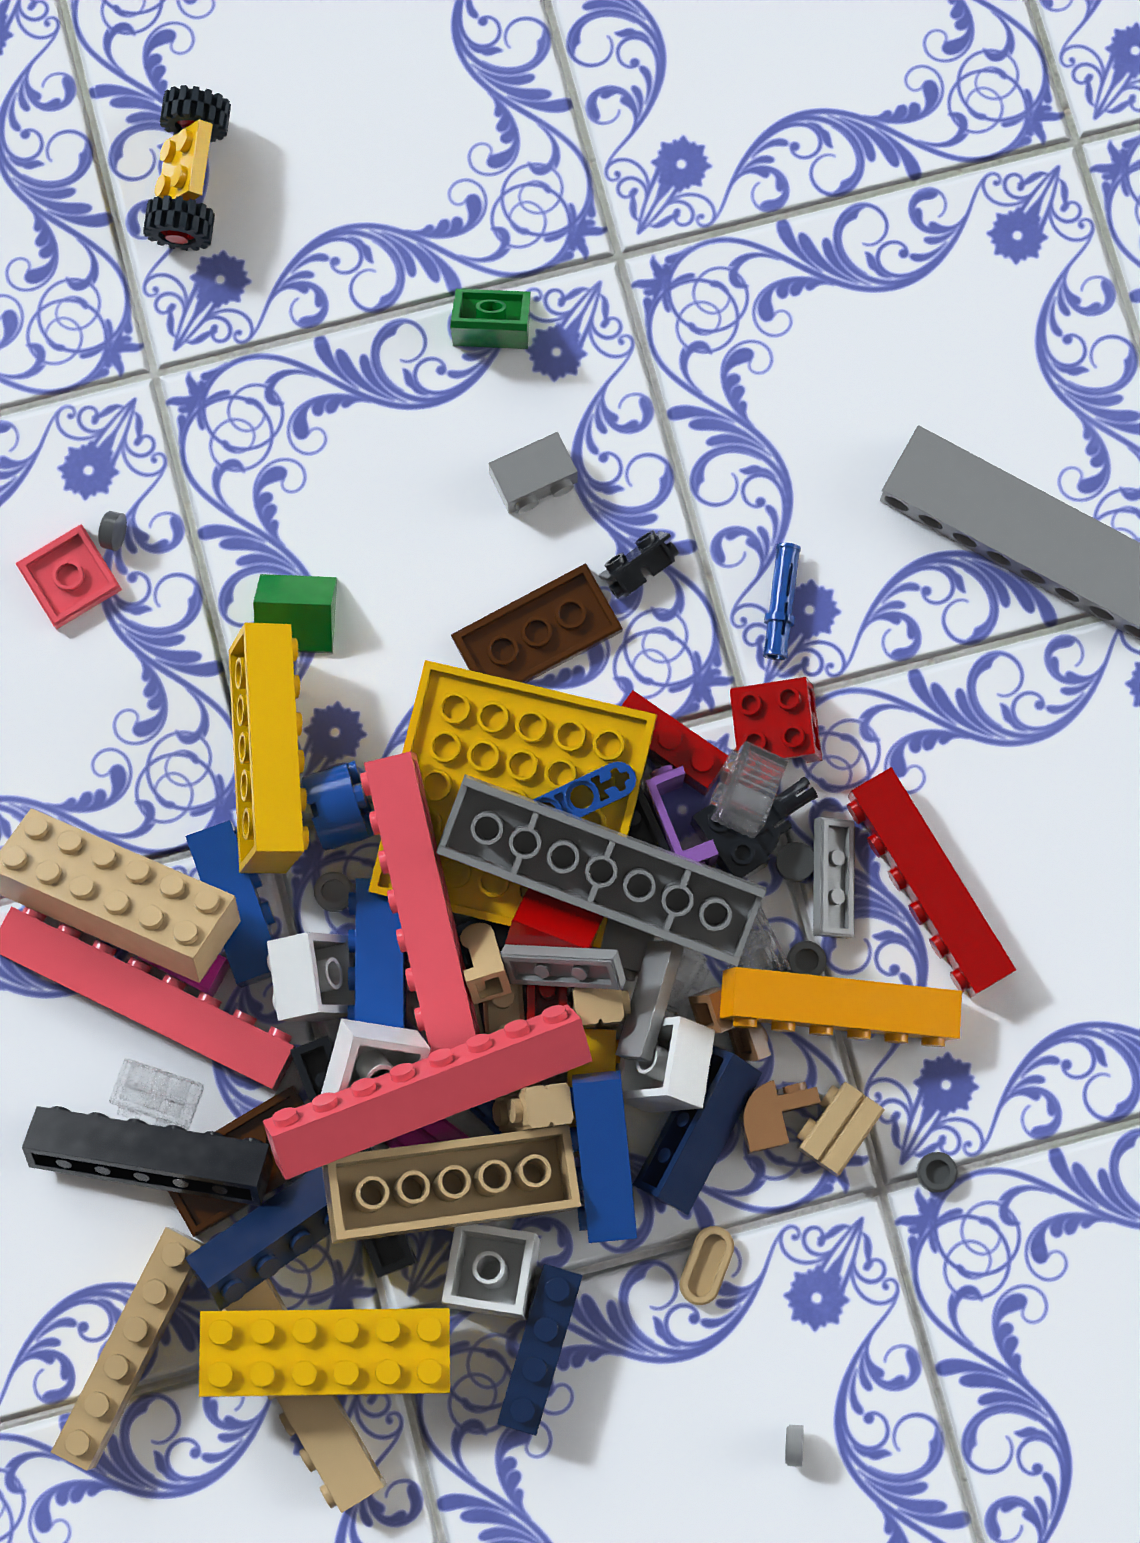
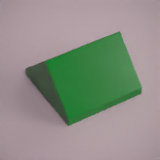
M456 289L450 324L453 346L528 349L531 292Z
M260 574L253 601L254 623L291 624L292 638H297L298 652L333 653L337 577Z

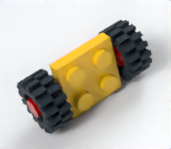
M181 85L180 89L176 86L171 87L170 90L167 89L163 96L160 125L165 127L164 130L166 132L174 133L171 138L163 143L160 151V160L163 161L161 175L156 182L154 190L157 197H154V200L150 199L147 203L143 234L151 242L157 241V244L160 246L166 244L171 249L180 247L181 250L188 251V248L198 251L200 248L206 249L211 245L215 213H213L211 208H206L207 205L204 203L196 204L195 199L202 196L210 142H216V139L222 140L227 136L231 104H229L230 101L227 98H223L222 94H212L213 90L207 88L205 91L199 90L200 87L193 86V89H189L187 85Z

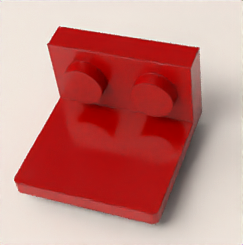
M807 677L730 689L737 759L740 765L802 757L807 763L823 761L814 686Z

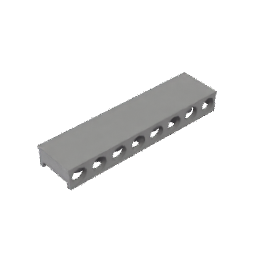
M918 425L881 490L883 493L880 502L1140 640V542Z
M466 774L462 780L436 852L437 854L737 967L761 901L767 891L766 887Z

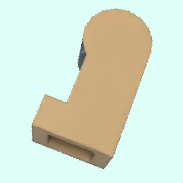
M475 923L467 926L460 935V942L469 966L472 967L463 970L473 1004L512 993L492 927L486 923Z

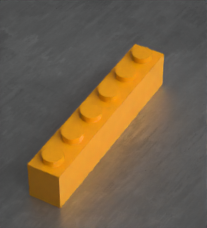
M733 967L723 970L720 1019L733 1020V1027L757 1028V1022L770 1023L771 1031L795 1032V1027L800 1026L809 1027L810 1035L833 1036V1030L847 1031V1038L870 1040L871 1034L884 1035V1042L905 1044L908 1043L909 1037L921 1039V1046L945 1047V1041L960 1039L962 991Z

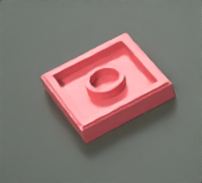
M82 524L15 563L56 630L122 591V588Z

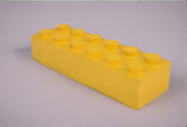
M245 622L228 650L239 873L286 874L293 864L298 861L304 850H307L309 845V830L307 826L302 824V812L306 809L307 793L305 788H300V774L303 773L305 765L304 751L298 750V736L302 733L303 725L301 712H296V699L300 695L299 675H294L293 661L295 662L298 657L297 638H292L291 624Z
M450 1308L200 1311L199 1397L450 1393Z

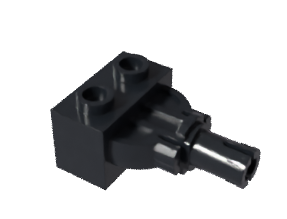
M806 777L800 778L798 782L777 796H772L761 805L758 804L770 795L767 789L756 796H739L730 800L726 795H723L693 815L690 825L703 843L713 839L718 851L716 863L722 871L747 880L767 866L770 860L768 856L776 848L780 835L792 828L789 820L776 828L774 826L783 822L790 814L811 800L818 798L815 789L811 787L801 795L796 796L809 787L810 782Z

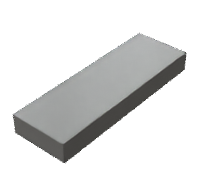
M825 817L814 819L813 936L853 938L855 821Z
M648 941L630 1002L631 1013L626 1016L615 1055L629 1060L651 1062L684 946L671 941Z
M505 944L500 953L510 984L622 990L626 982L618 950Z

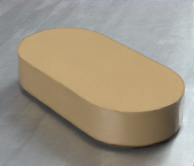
M718 1226L704 1228L697 1234L679 1281L682 1296L692 1304H708L719 1293L734 1252L733 1238L724 1228Z

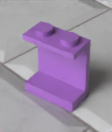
M666 765L650 772L651 778L645 780L644 794L670 851L710 867L715 866L718 851L713 839L684 851L682 850L661 799V795L683 787L685 778L683 766L673 769L672 765Z

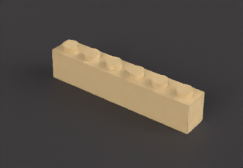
M165 1227L51 1453L86 1471L97 1466L193 1276V1272L185 1258L203 1246L204 1243L174 1228Z
M267 1278L244 1294L240 1300L233 1302L222 1311L288 1309L270 1278ZM337 1395L267 1396L270 1401L276 1398L284 1411L279 1414L281 1423L290 1436L297 1434L304 1447L299 1451L300 1456L310 1472L318 1471L324 1482V1485L319 1487L331 1509L337 1506L340 1512L343 1513L386 1486V1481Z

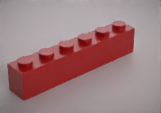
M890 767L851 790L848 795L850 803L847 804L849 813L857 824L863 822L871 835L867 837L871 849L878 858L884 856L891 868L887 871L890 880L898 891L905 890L912 902L908 905L912 916L919 925L925 923L933 937L929 938V942L936 955L940 959L946 957L953 971L950 972V977L957 989L962 991V993L966 991L971 998L1016 971L1017 969L893 768Z

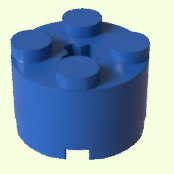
M355 760L301 778L303 788L306 789L307 804L310 805L312 811V820L322 848L325 851L377 836L373 833L369 814L365 815V813L372 811L369 798L365 796L361 784L356 785L361 783V778Z

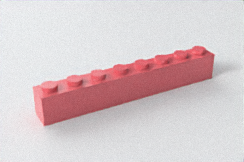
M410 751L364 762L366 772L360 773V778L365 796L371 795L375 811L369 812V817L374 835H380L384 850L378 851L381 870L384 875H390L393 888L387 890L390 909L393 914H399L401 929L396 930L398 945L401 953L407 952L411 968L405 969V974L410 992L416 991L420 1007L414 1008L417 1027L420 1032H426L428 1045L431 1048L430 1053L438 1049H451L462 1045L472 1036L481 1033L475 1007L463 970H466L440 855L436 853L438 846L417 755Z
M11 906L0 927L1 956L277 1091L293 1060L290 1050L296 1047L290 1044L291 1035L273 1026L270 1027L267 1033L255 1027L257 1019L247 1013L235 1009L233 1015L219 1009L222 1003L220 1000L204 992H200L197 998L184 992L187 984L165 974L163 980H160L149 974L151 966L133 957H130L127 963L113 957L117 950L95 939L91 946L79 940L82 934L80 931L60 922L58 928L52 927L44 923L47 915L26 906L23 911Z
M568 1004L564 1006L555 1005L546 1008L542 1014L530 1019L509 1022L505 1025L504 1029L491 1034L472 1036L462 1045L451 1049L435 1050L429 1054L428 1058L415 1063L396 1065L390 1072L381 1076L359 1079L351 1087L339 1092L320 1094L312 1102L297 1108H283L275 1112L272 1117L263 1120V1124L275 1162L283 1177L287 1180L592 1062V1057L581 1018Z

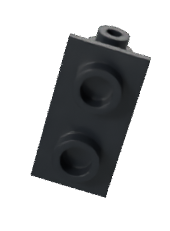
M652 530L641 536L635 542L637 547L627 555L619 553L608 560L604 565L606 570L598 576L600 579L613 581L609 589L617 599L622 595L627 597L647 582L640 571L642 567L645 566L651 576L654 577L674 563V557L679 552L672 542L664 543V541L671 537L669 533L662 531L655 533Z

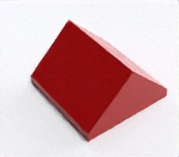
M528 888L512 919L505 944L592 948L604 916Z

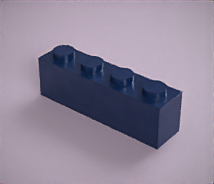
M713 1045L703 1108L671 1111L633 1186L660 1202L688 1215L757 1085L762 1072L734 1053Z
M322 1166L307 1172L185 1258L197 1281L220 1311L233 1302L240 1300L244 1294L267 1278L275 1275L278 1270L301 1254L309 1251L312 1246L331 1234Z
M543 1265L498 1418V1425L534 1436L537 1435L583 1275L551 1265Z

